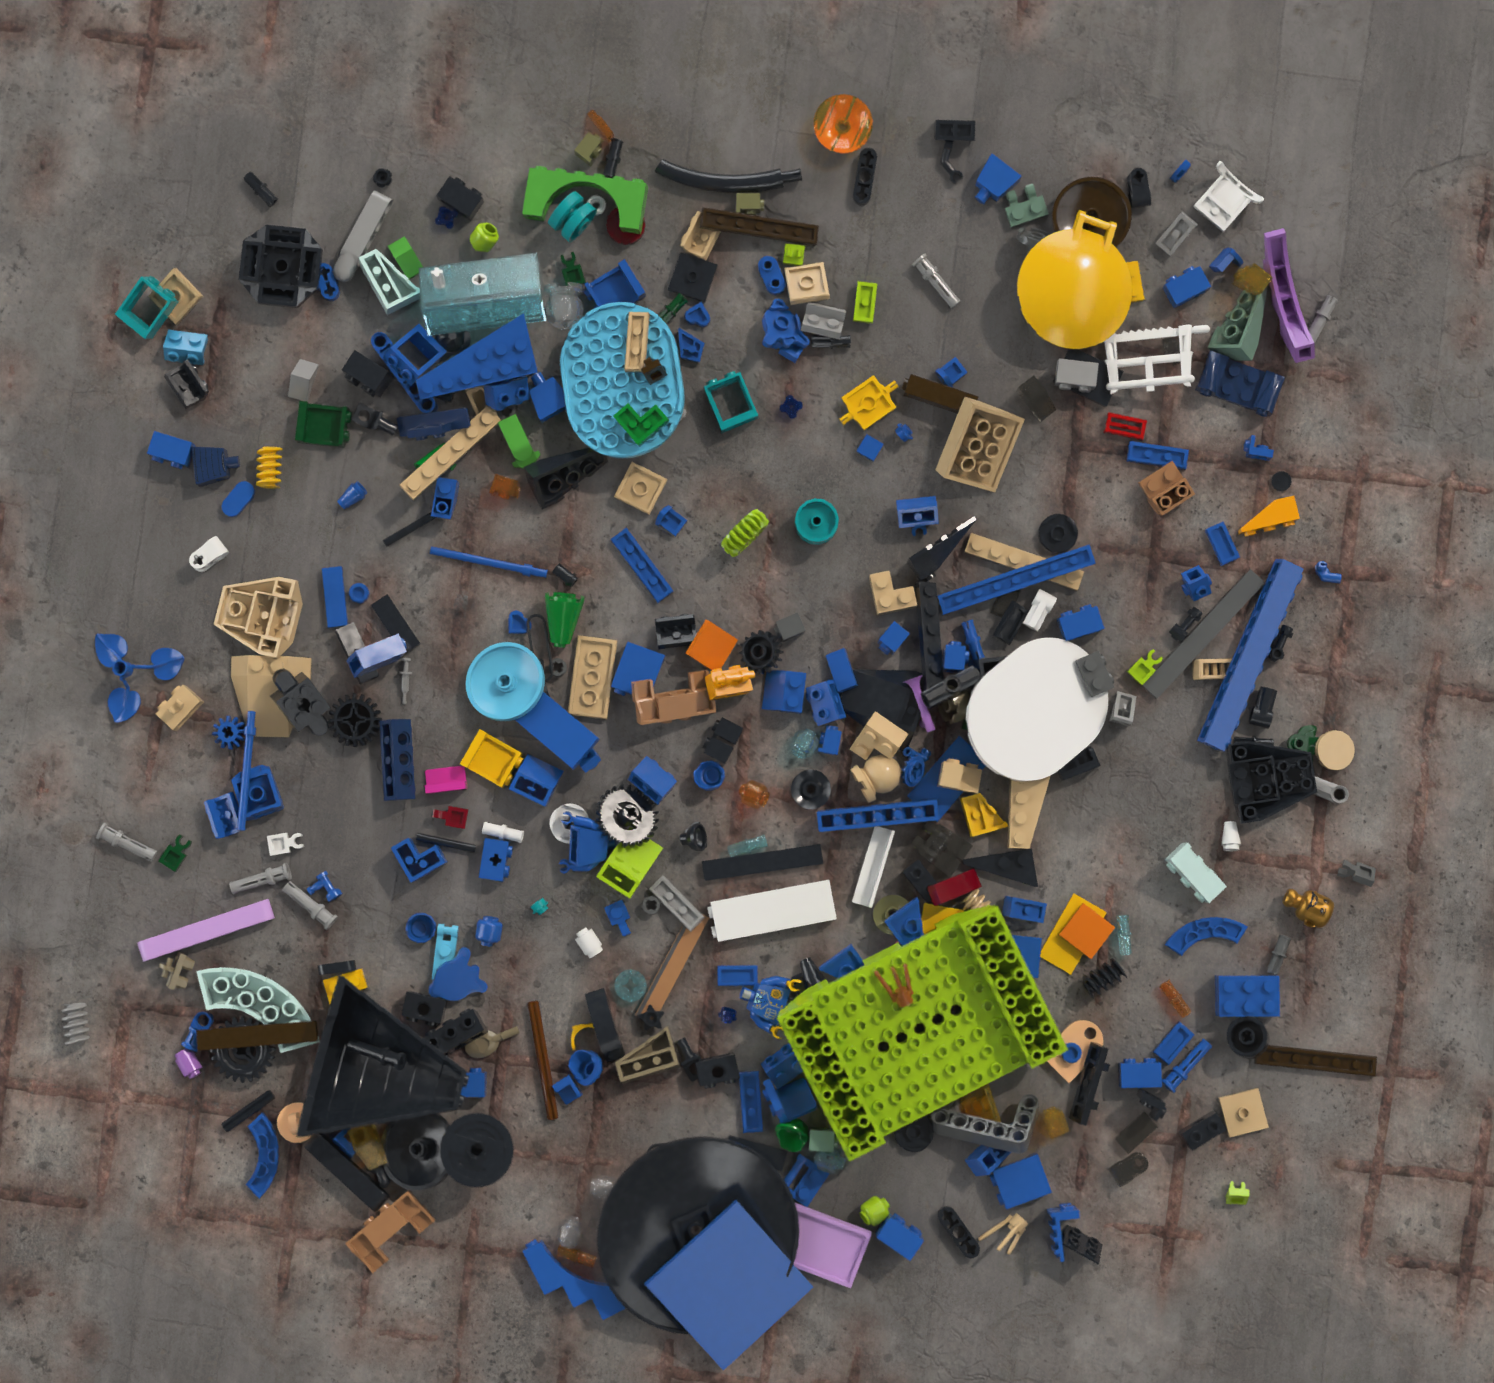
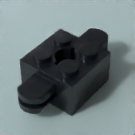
M287 669L277 670L273 674L272 679L278 690L270 696L298 732L307 726L316 736L325 734L328 731L329 724L322 714L331 707L303 672L294 677Z

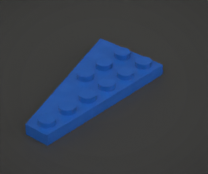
M524 313L418 378L416 383L420 400L538 373Z

